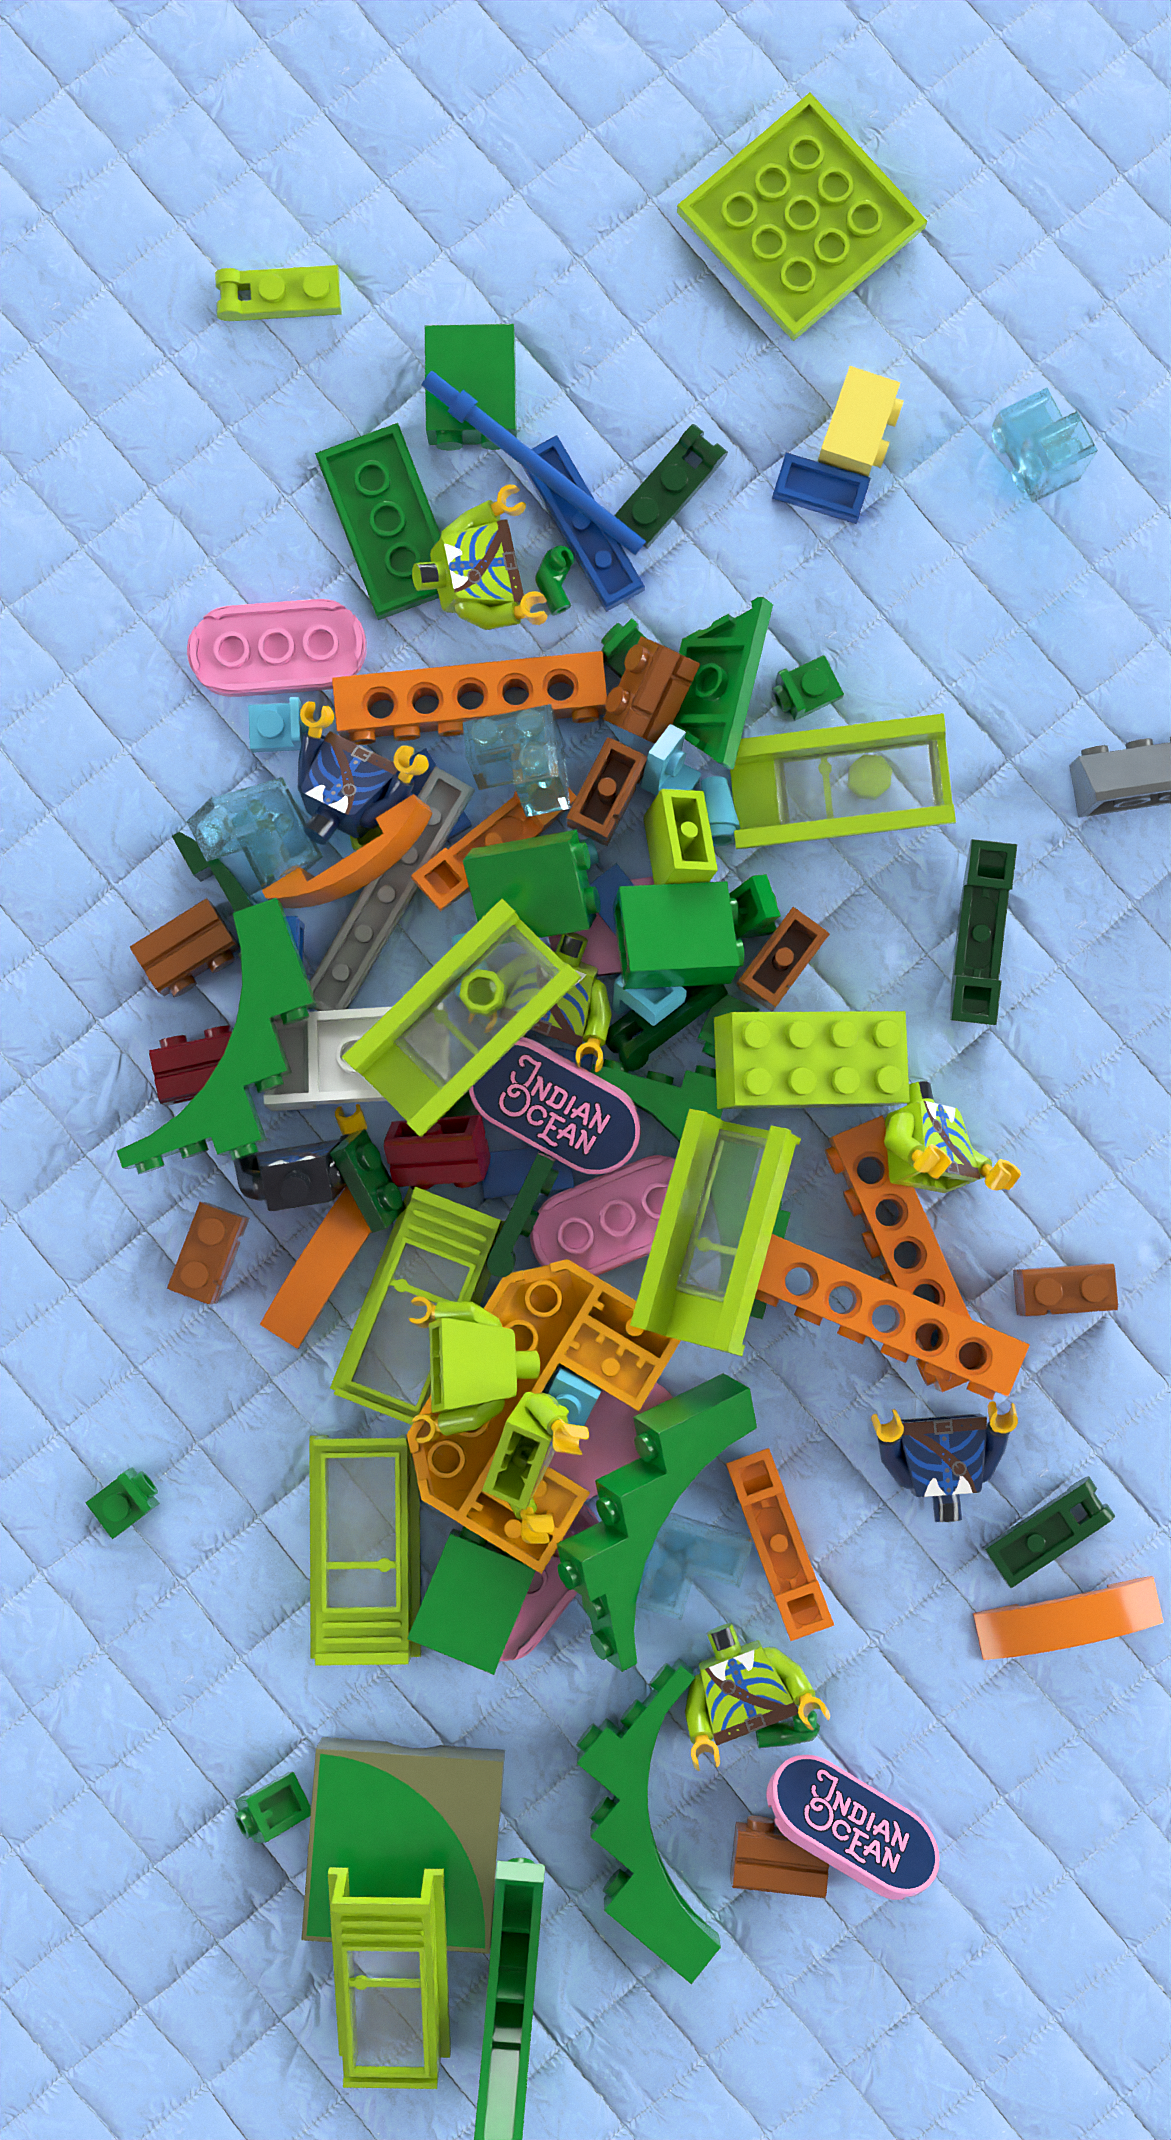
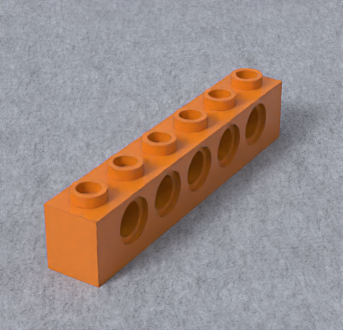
M602 651L332 677L337 732L339 736L357 745L372 744L376 742V737L393 735L396 741H410L419 739L421 732L438 731V735L444 737L458 736L465 733V728L482 726L485 732H500L510 729V724L528 722V727L542 728L554 725V719L572 718L574 723H591L598 721L599 715H604L607 711L605 707L607 693ZM562 682L571 686L573 693L566 700L558 701L548 694L550 687L556 683ZM513 687H521L529 695L522 704L511 705L503 698L507 690ZM475 691L484 697L482 704L472 710L460 706L459 700L462 695ZM423 696H433L439 701V704L432 713L421 714L414 709L418 699ZM380 700L390 701L394 704V708L389 716L379 719L370 715V710L374 703Z
M883 1115L828 1138L831 1147L825 1149V1154L834 1174L842 1172L849 1189L843 1191L845 1201L853 1217L859 1214L862 1217L867 1229L866 1232L861 1234L864 1245L872 1259L879 1257L885 1274L879 1276L880 1280L913 1294L917 1286L927 1284L934 1291V1304L971 1319L914 1187L890 1183L887 1148L884 1145L886 1128ZM863 1158L875 1160L880 1167V1176L873 1184L863 1182L857 1174V1166ZM884 1199L892 1201L898 1208V1218L890 1226L882 1225L877 1220L875 1214L877 1205ZM904 1241L912 1244L916 1250V1260L908 1268L900 1267L894 1259L895 1248ZM931 1323L920 1326L916 1332V1343L922 1350L932 1348L931 1335L936 1328ZM974 1342L966 1343L959 1352L960 1363L965 1368H972L979 1363L981 1359L979 1346ZM920 1359L916 1360L917 1367L927 1386L934 1384L938 1391L945 1392L969 1381L952 1374L948 1382L923 1371L926 1362Z
M774 1234L771 1235L755 1299L777 1307L781 1299L797 1306L794 1313L795 1316L820 1326L823 1318L840 1325L837 1334L862 1345L866 1336L883 1343L880 1350L881 1353L904 1363L907 1362L909 1355L926 1362L923 1371L948 1382L952 1374L969 1380L967 1390L990 1400H993L996 1392L1009 1397L1030 1344ZM800 1267L809 1274L810 1285L804 1293L794 1295L787 1289L785 1278L790 1270ZM839 1286L848 1288L853 1296L851 1307L843 1313L834 1312L829 1305L831 1291ZM888 1305L895 1312V1323L889 1330L881 1332L874 1327L872 1315L877 1307ZM931 1323L938 1331V1341L931 1349L922 1350L916 1343L915 1335L920 1326ZM974 1342L981 1350V1359L976 1366L965 1368L959 1360L960 1349L966 1343Z

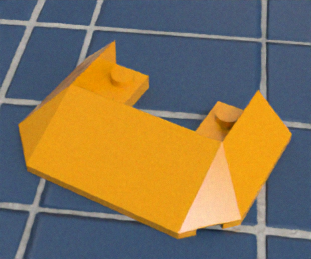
M568 1259L524 1271L513 1272L506 1277H502L483 1309L499 1318L503 1328L514 1330L516 1351L538 1352L540 1357L539 1376L537 1379H517L516 1396L505 1399L502 1412L476 1430L448 1436L440 1433V1436L432 1442L419 1443L415 1439L427 1437L431 1427L426 1420L413 1423L406 1435L410 1452L412 1453L421 1500L542 1574L557 1549V1543L562 1541L589 1496L590 1491L548 1466L532 1498L537 1505V1510L534 1514L551 1515L554 1521V1531L548 1533L549 1544H529L524 1542L521 1536L522 1519L516 1518L509 1503L482 1491L507 1419L525 1392H532L534 1394L544 1392L560 1364L639 1412L681 1340L630 1326L636 1300ZM430 1395L419 1415L432 1414L438 1418L440 1413H432Z

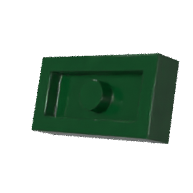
M363 1129L351 1133L330 1155L371 1232L374 1233L387 1229L406 1209V1206L402 1200L399 1188L392 1182L381 1160L378 1148L372 1143L367 1131Z

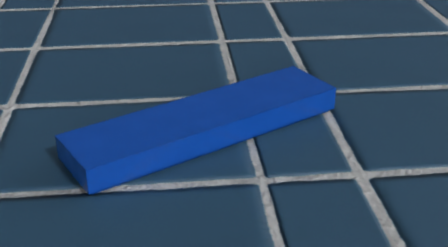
M558 435L531 449L594 499ZM522 466L604 610L607 612L645 591L643 582L621 544Z

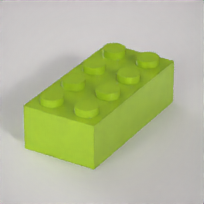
M906 1011L730 1012L714 1017L717 1109L879 1107L910 1103Z

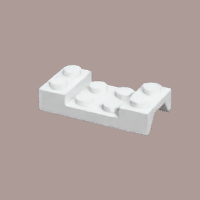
M443 1003L439 1004L437 1008L446 1011L449 1016V1011ZM392 1007L308 1012L310 1017L285 1026L282 1020L275 1021L292 1074L282 1077L284 1085L265 1091L264 1105L271 1111L316 1109V1105L387 1101L342 1056ZM431 1012L405 1040L448 1082L451 1080L449 1029L444 1024H438L434 1019L435 1015Z

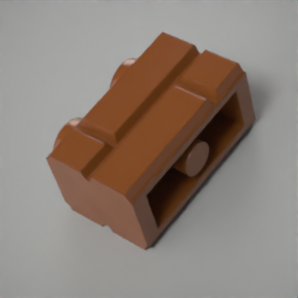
M641 636L638 644L634 645L626 655V670L618 687L613 688L607 696L605 704L607 711L603 720L655 744L667 727L673 724L700 663Z
M607 737L566 817L567 827L572 830L577 829L578 833L608 846L636 791V784L640 783L644 775L647 756Z
M207 898L130 946V950L144 969L157 992L163 996L172 993L173 997H178L196 986L197 982L194 978L210 968L212 973H216L235 961L232 953L240 949V945L221 915Z
M792 907L740 977L736 986L773 1012L830 933L798 909Z
M199 1202L167 1289L209 1305L217 1304L240 1245L238 1237L244 1235L250 1218L210 1203Z
M1101 1263L1013 1270L1017 1315L1039 1316L1045 1314L1118 1310L1114 1264Z
M748 1816L747 1823L736 1822L730 1870L732 1888L826 1899L829 1875L828 1863L790 1841L775 1826V1822L771 1818Z

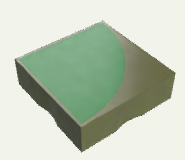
M322 1737L315 1752L301 1940L332 1942L328 1884L329 1868H348L350 1897L421 1898L424 1870L444 1869L447 1951L490 1954L505 1750L443 1745L429 1748H409L387 1741Z

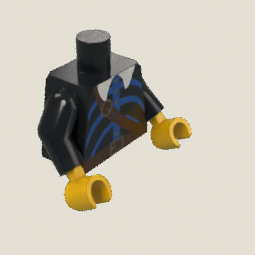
M356 1104V1112L349 1117L345 1116L342 1106L336 1108L335 1118L343 1135L340 1139L258 1152L233 1161L241 1193L250 1199L264 1200L268 1211H278L335 1200L347 1185L330 1153L351 1133L367 1129V1123L361 1106Z

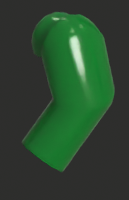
M563 545L556 546L547 551L535 575L536 584L540 593L547 600L545 603L552 616L561 614L571 607L562 584L574 562V556L572 551Z
M812 1710L808 1715V1721L814 1730H810L804 1725L799 1714L792 1716L793 1721L777 1722L756 1730L758 1748L790 1746L813 1741L820 1730L816 1712Z

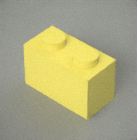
M849 366L819 454L818 462L869 477L872 465L881 468L890 443L882 439L886 424L895 427L904 400L896 398L901 382Z

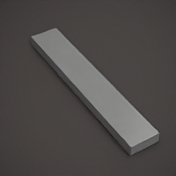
M434 767L418 795V798L430 807L433 814L427 826L407 853L384 874L364 887L309 981L317 1003V1007L313 1009L329 1011L349 1008L419 888L411 879V875L441 851L451 830L475 792L474 788L438 767Z

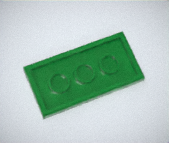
M392 424L315 453L377 619H384L439 598L437 589L417 591L413 583V565L415 563L431 562V549L440 540L441 534L399 424Z

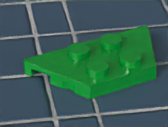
M757 597L752 600V609L736 618L726 614L715 620L707 629H699L682 639L679 650L681 655L700 663V666L672 725L686 732L684 738L686 741L727 769H734L773 608V604L764 597Z

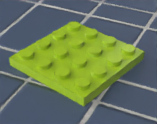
M811 92L677 205L678 215L792 341H795L926 228L928 222Z

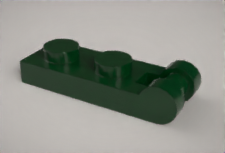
M695 424L687 428L677 444L614 515L646 541L643 545L646 549L651 546L711 477L728 454V451L718 443L713 446L703 437L704 431ZM691 452H694L702 459V462L696 469L685 461V458Z
M724 984L681 986L687 991L685 1003L655 1026L651 1025L632 1009L609 1027L605 1045L613 1053H619V1060L628 1070L635 1071L642 1068L648 1061L650 1053L728 995ZM641 1031L640 1034H638L635 1038H633L634 1035H636L638 1032Z
M540 1150L488 1257V1270L496 1277H506L513 1271L516 1262V1253L513 1248L520 1234L527 1238L529 1237L540 1214L532 1210L539 1193L548 1197L559 1174V1171L552 1168L555 1158Z
M1089 1476L1077 1481L1064 1493L982 1547L1008 1587L1013 1588L1115 1518V1514L1109 1505L1102 1504L1095 1494L1097 1487ZM1080 1503L1087 1515L1077 1522L1070 1509Z

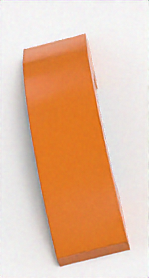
M548 764L518 788L510 800L449 849L445 847L411 875V879L441 912L470 892L462 860L472 848L538 837L573 805L577 796Z
M413 794L375 818L383 832L379 837L317 876H313L301 867H298L263 889L262 892L268 900L277 898L283 908L312 907L349 895L368 885L396 864L417 841L433 813L426 803Z
M347 1186L296 1261L260 1323L262 1327L297 1349L300 1348L321 1315L326 1302L368 1236L372 1233Z
M767 1448L726 1463L790 1641L834 1626L770 1449Z
M1153 1576L1107 1585L1106 1589L1030 1605L1019 1606L1018 1604L973 1613L983 1660L1018 1657L1081 1646L1123 1636L1163 1623Z

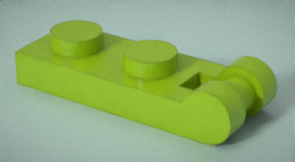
M338 265L239 271L234 268H222L215 272V287L220 290L221 298L216 303L217 318L220 320L246 321L342 315ZM251 290V300H238V291Z

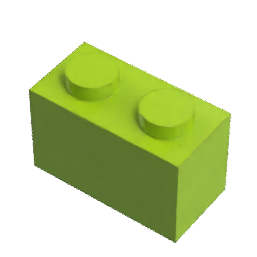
M661 789L643 816L654 885L710 882L718 868L704 791Z

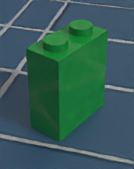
M514 324L424 325L425 378L433 371L458 392L461 393L465 390L478 401L476 405L478 408L517 438L516 340ZM425 389L426 434L429 445H436L438 449L446 451L459 450L463 448V445L481 444V447L484 449L500 450L497 445L467 421L460 423L447 412L449 407Z
M577 829L472 848L462 860L478 922L501 899L517 913L520 920L539 938L588 930L597 917L596 914L600 913L601 904L596 886L590 887L586 872L591 867L588 846L585 842L580 843ZM509 935L500 945L516 941Z
M727 881L619 886L613 903V914L623 990L732 983L738 968L744 965V946L742 940H736L734 925L738 922V905L736 898H730Z
M463 1526L461 1531L453 1528L407 1639L494 1675L536 1570L499 1547L488 1543L486 1539Z

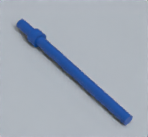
M433 371L427 375L421 386L448 406L447 412L460 423L467 421L633 555L639 552L646 542L643 538L476 406L478 401L465 390L461 393L458 392Z

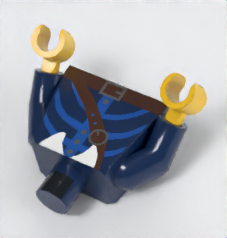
M308 701L300 710L301 720L309 727V730L303 733L298 759L297 788L306 812L312 817L303 828V831L308 838L320 845H326L336 829L354 838H361L370 829L380 827L375 818L410 796L415 784L412 780L413 775L425 773L429 765L426 756L418 754L410 766L409 760L414 753V748L401 746L395 752L394 762L331 731L325 737L322 735V729L332 724L334 713L329 706H323L321 718L316 722L313 717L315 702Z
M996 1401L989 1402L987 1406L988 1424L987 1417L981 1414L901 1420L897 1410L892 1409L893 1418L886 1424H880L877 1414H873L871 1422L878 1437L881 1462L900 1487L910 1489L911 1493L916 1497L932 1496L935 1522L962 1520L960 1494L981 1492L982 1483L992 1478L1005 1452L1009 1434L1018 1424L1015 1404H1010L1011 1408L1008 1413L999 1415L997 1414Z

